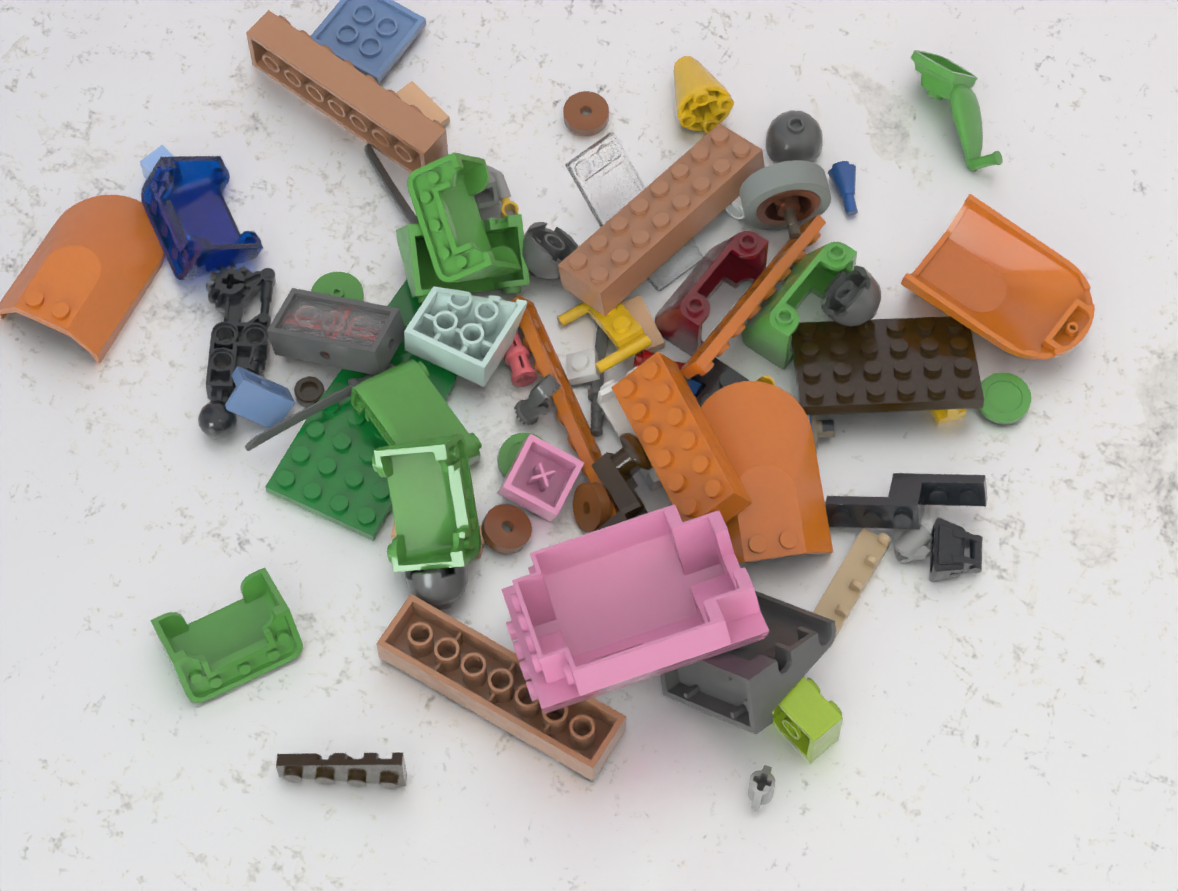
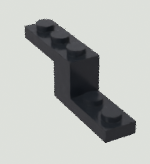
M893 473L888 497L827 496L825 506L829 527L920 529L925 505L986 507L988 499L986 476Z

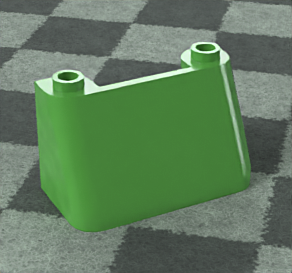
M455 152L414 170L407 181L408 191L435 273L444 282L457 283L509 275L521 270L518 257L512 248L498 246L491 249L474 195L482 192L489 185L490 175L485 159Z
M522 214L507 215L506 219L489 218L482 220L491 249L498 246L512 248L518 257L521 270L509 275L457 283L444 282L438 278L420 224H408L397 229V243L412 298H418V303H423L433 286L470 293L502 289L504 295L521 293V287L530 285L528 267L522 255L524 240Z
M831 242L806 254L799 262L793 264L790 267L791 273L783 281L776 284V291L767 300L762 301L759 312L744 323L746 327L742 331L743 343L780 369L785 370L793 360V354L790 352L791 335L796 331L800 317L796 310L810 293L823 300L826 297L824 291L831 280L842 271L846 274L853 271L856 264L857 251L844 243Z
M410 359L352 387V406L359 415L365 412L366 420L368 422L372 421L388 445L443 435L462 434L466 442L469 466L480 460L479 449L482 448L481 442L473 432L470 434L467 432L429 380L430 374L421 361L416 362Z
M462 434L443 435L383 446L374 450L372 466L381 478L387 477L397 534L393 538L392 543L387 547V556L389 562L393 565V571L465 567L479 554L481 535L464 436Z
M265 567L244 578L240 586L243 599L187 624L183 616L177 612H168L150 620L190 701L201 703L294 660L302 652L303 643L290 609Z

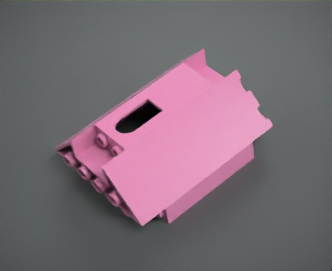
M673 504L530 553L533 566L528 567L530 574L512 580V586L501 589L512 620L506 622L511 640L518 639L512 642L518 661L525 659L519 662L525 681L532 679V681L526 682L531 700H539L543 714L763 640L767 633H769L759 608L752 581L746 568H741L738 563L727 526L719 510L682 522L677 508Z

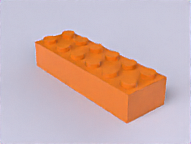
M656 352L611 387L671 503L675 504L682 522L719 510L726 523L752 504L676 362L662 353Z

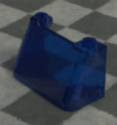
M221 156L160 157L143 184L141 190L142 204L173 274L178 280H191L211 274V272H217L220 265L226 269L232 263L238 265L254 260L263 249L261 240L256 232L244 231L240 234L225 202L222 192L229 182L230 175Z

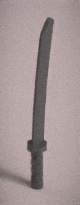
M367 143L364 146L365 154L383 184L410 224H419L417 216L392 181L371 145Z
M598 325L595 350L600 361L606 357L608 336ZM604 372L600 374L599 380L592 381L591 389L588 390V399L592 403L591 435L594 437H599L603 434V413L597 403V397L600 387L604 383Z
M391 363L388 365L386 370L393 368L395 366ZM368 374L357 380L355 378L349 379L347 387L255 436L245 445L246 450H252L297 423L351 396L352 387L375 375Z

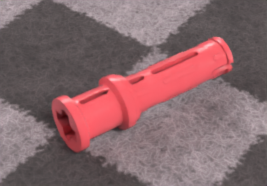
M518 329L512 344L504 355V361L506 365L510 366L512 384L515 387H525L534 383L538 375L536 370L531 367L529 361L531 357L530 351L522 345Z

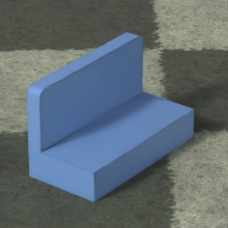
M237 366L231 375L236 388L226 402L225 407L228 411L271 428L285 419L295 401L288 388Z

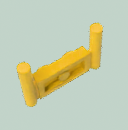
M585 302L557 316L560 326L564 327L589 313L619 349L595 363V367L600 374L652 345L649 336L644 334L641 325L621 302L606 316Z

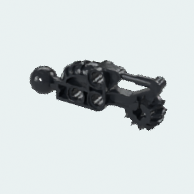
M234 263L231 264L230 269H225L220 265L219 273L211 272L210 281L206 283L210 304H215V309L218 312L225 313L224 322L216 324L211 332L206 376L207 398L210 399V402L202 407L198 416L199 427L208 437L215 439L225 438L233 432L236 425V414L228 411L225 407L226 402L236 388L231 376L236 367L239 366L261 376L260 372L265 370V361L270 351V339L267 333L271 325L269 309L272 302L273 286L276 283L275 272L271 268H265L262 271L252 273L245 266L236 270ZM261 290L260 314L249 322H244L245 308ZM223 339H231L229 342H221ZM253 340H260V341H261V342L258 343V344H252V343H250V342L253 341ZM220 365H229L226 368H217Z

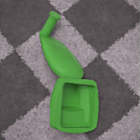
M914 50L911 59L914 61L915 70L921 73V86L928 89L927 94L938 100L945 98L950 101L953 119L962 143L967 168L970 171H978V169L988 166L1001 165L1003 158L999 151L981 156L983 146L982 117L978 99L971 89L977 77L943 56Z

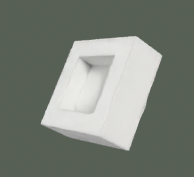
M595 348L566 355L567 378L571 386L600 379V374L595 367V363L599 361Z

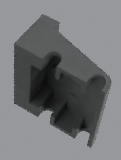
M755 591L761 614L769 629L765 639L660 675L664 696L746 731L758 734L773 723L772 711L831 647L836 636V625L834 620Z

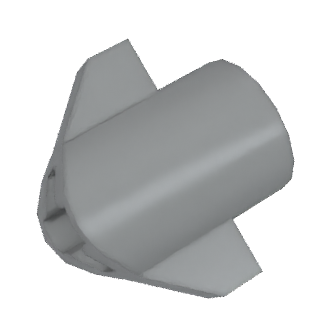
M922 524L920 529H908L907 531L904 529H894V553L896 559L900 563L927 559L931 555V550L926 546L932 541V535Z
M764 765L762 770L755 771L750 776L748 796L752 801V809L759 810L760 805L769 803L773 798L775 778L771 774L772 767Z

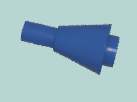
M848 161L837 162L832 165L828 175L843 199L846 215H855L858 213L854 198L856 166L849 164Z

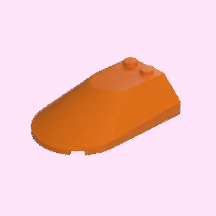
M971 194L966 198L949 228L911 274L906 273L901 281L902 286L998 348L1014 356L1026 359H1049L1069 352L1084 339L1094 318L1095 304H1093L1090 293L1091 287L1082 272L1062 255Z
M121 195L95 196L71 206L55 222L0 301V318L4 319L7 313L17 312L70 336L87 350L95 361L101 363L164 262L167 240L159 217L144 203Z
M737 382L713 393L703 403L701 409L752 501V504L725 523L738 563L742 564L804 554H832L833 547L814 437L810 421L804 409L789 393L765 382Z

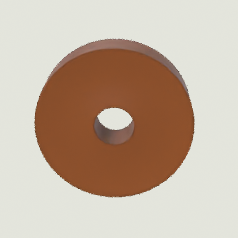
M590 91L578 92L569 97L565 102L563 108L564 123L574 134L580 136L596 135L608 124L609 106L606 100L597 93ZM589 112L590 115H583L582 113Z
M598 482L580 484L573 495L575 520L579 527L586 532L596 531L611 516V504L608 493Z
M500 504L490 509L481 525V533L484 541L490 548L499 553L512 554L520 551L526 545L532 533L530 519L520 508L510 504ZM502 526H507L511 532H506Z

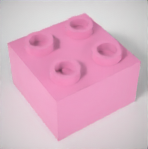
M529 434L523 441L497 494L551 522L558 516L584 462Z

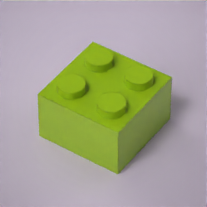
M803 677L772 711L774 726L809 763H812L839 740L843 717L842 711L837 704L831 700L827 701L820 694V688L811 678L806 679Z

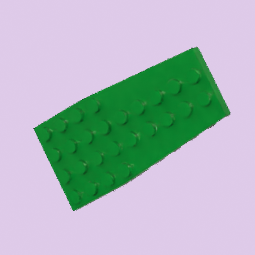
M407 279L388 304L389 307L399 308L405 329L422 305V303H418V298H412ZM403 338L389 364L392 363L394 366H397L410 359L416 362L421 361L430 374L429 380L446 401L448 395H451L455 387L454 382L458 375L406 351ZM341 369L320 400L347 387L349 379L355 378L357 380L368 374ZM351 396L305 420L265 486L266 492L374 541L392 511L388 479L387 477L381 478L378 472L374 471L372 457L374 450L389 445L372 421L368 422L366 420L365 412L360 415L351 404Z

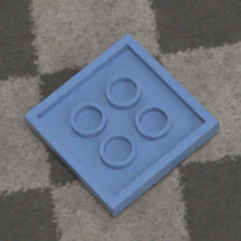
M340 0L313 32L311 38L321 46H328L337 57L343 61H350L359 72L365 76H372L379 84L424 29L426 18L393 0Z

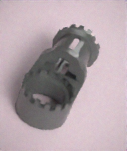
M551 374L543 378L530 391L528 399L520 400L516 403L514 407L517 410L515 411V414H517L516 418H520L519 422L523 421L524 425L526 423L527 425H533L541 414L545 415L552 410L551 396L554 395L553 392H557L556 389H560L561 385Z

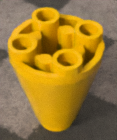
M691 56L679 58L675 62L673 70L677 118L684 128L691 131H705L709 133L728 117L734 106V101L727 89L699 61Z

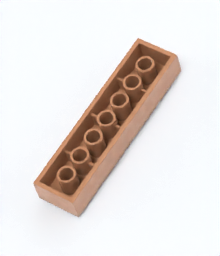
M268 10L246 32L253 66L364 142L369 143L373 148L408 172L412 173L414 170L448 155L446 129L439 121H432L427 118L418 107L408 105L393 90H386L372 76H365L359 72L350 61H343L328 46H321L307 32L294 28L285 17L277 16Z
M719 123L558 264L563 288L606 316L740 196L739 191L742 183L750 175L765 167L763 150Z
M412 594L409 595L376 643L380 659L591 781H594L626 731V716L595 698L543 714L539 700H531L526 682L532 681V679L525 681L519 662L525 659L518 661L516 653Z

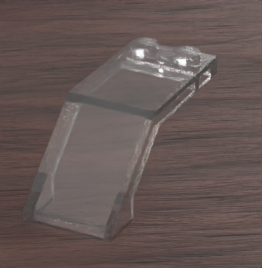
M615 133L607 134L565 164L600 227L646 188ZM694 238L646 279L657 291L663 290L702 260L704 256Z

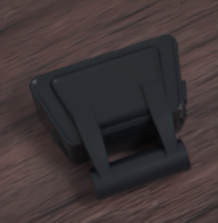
M937 518L931 530L929 579L935 582L957 578L962 573H980L982 571L983 537L966 532L959 525L942 518ZM965 548H970V558L964 556Z

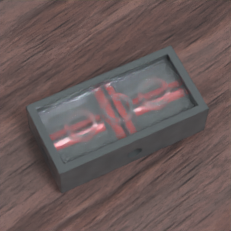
M292 288L269 326L267 333L275 355L377 375L387 369L404 338L405 326L399 308Z

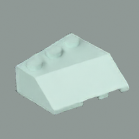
M433 286L404 331L405 350L485 387L514 340L527 306V301L519 299L516 302L500 300V296L489 295V298L472 296L467 291Z

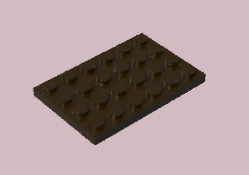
M950 316L872 319L854 327L844 326L835 321L799 322L796 331L791 335L798 399L806 415L983 408L984 395L971 329Z

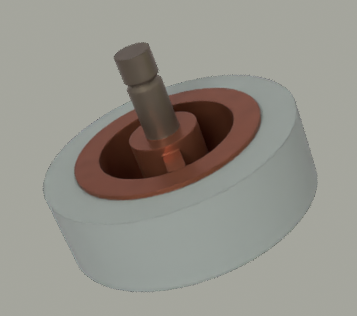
M784 161L766 166L750 175L742 183L739 191L745 219L751 226L763 230L788 229L790 239L799 238L801 236L799 226L818 214L822 215L831 203V194L824 169L809 161Z

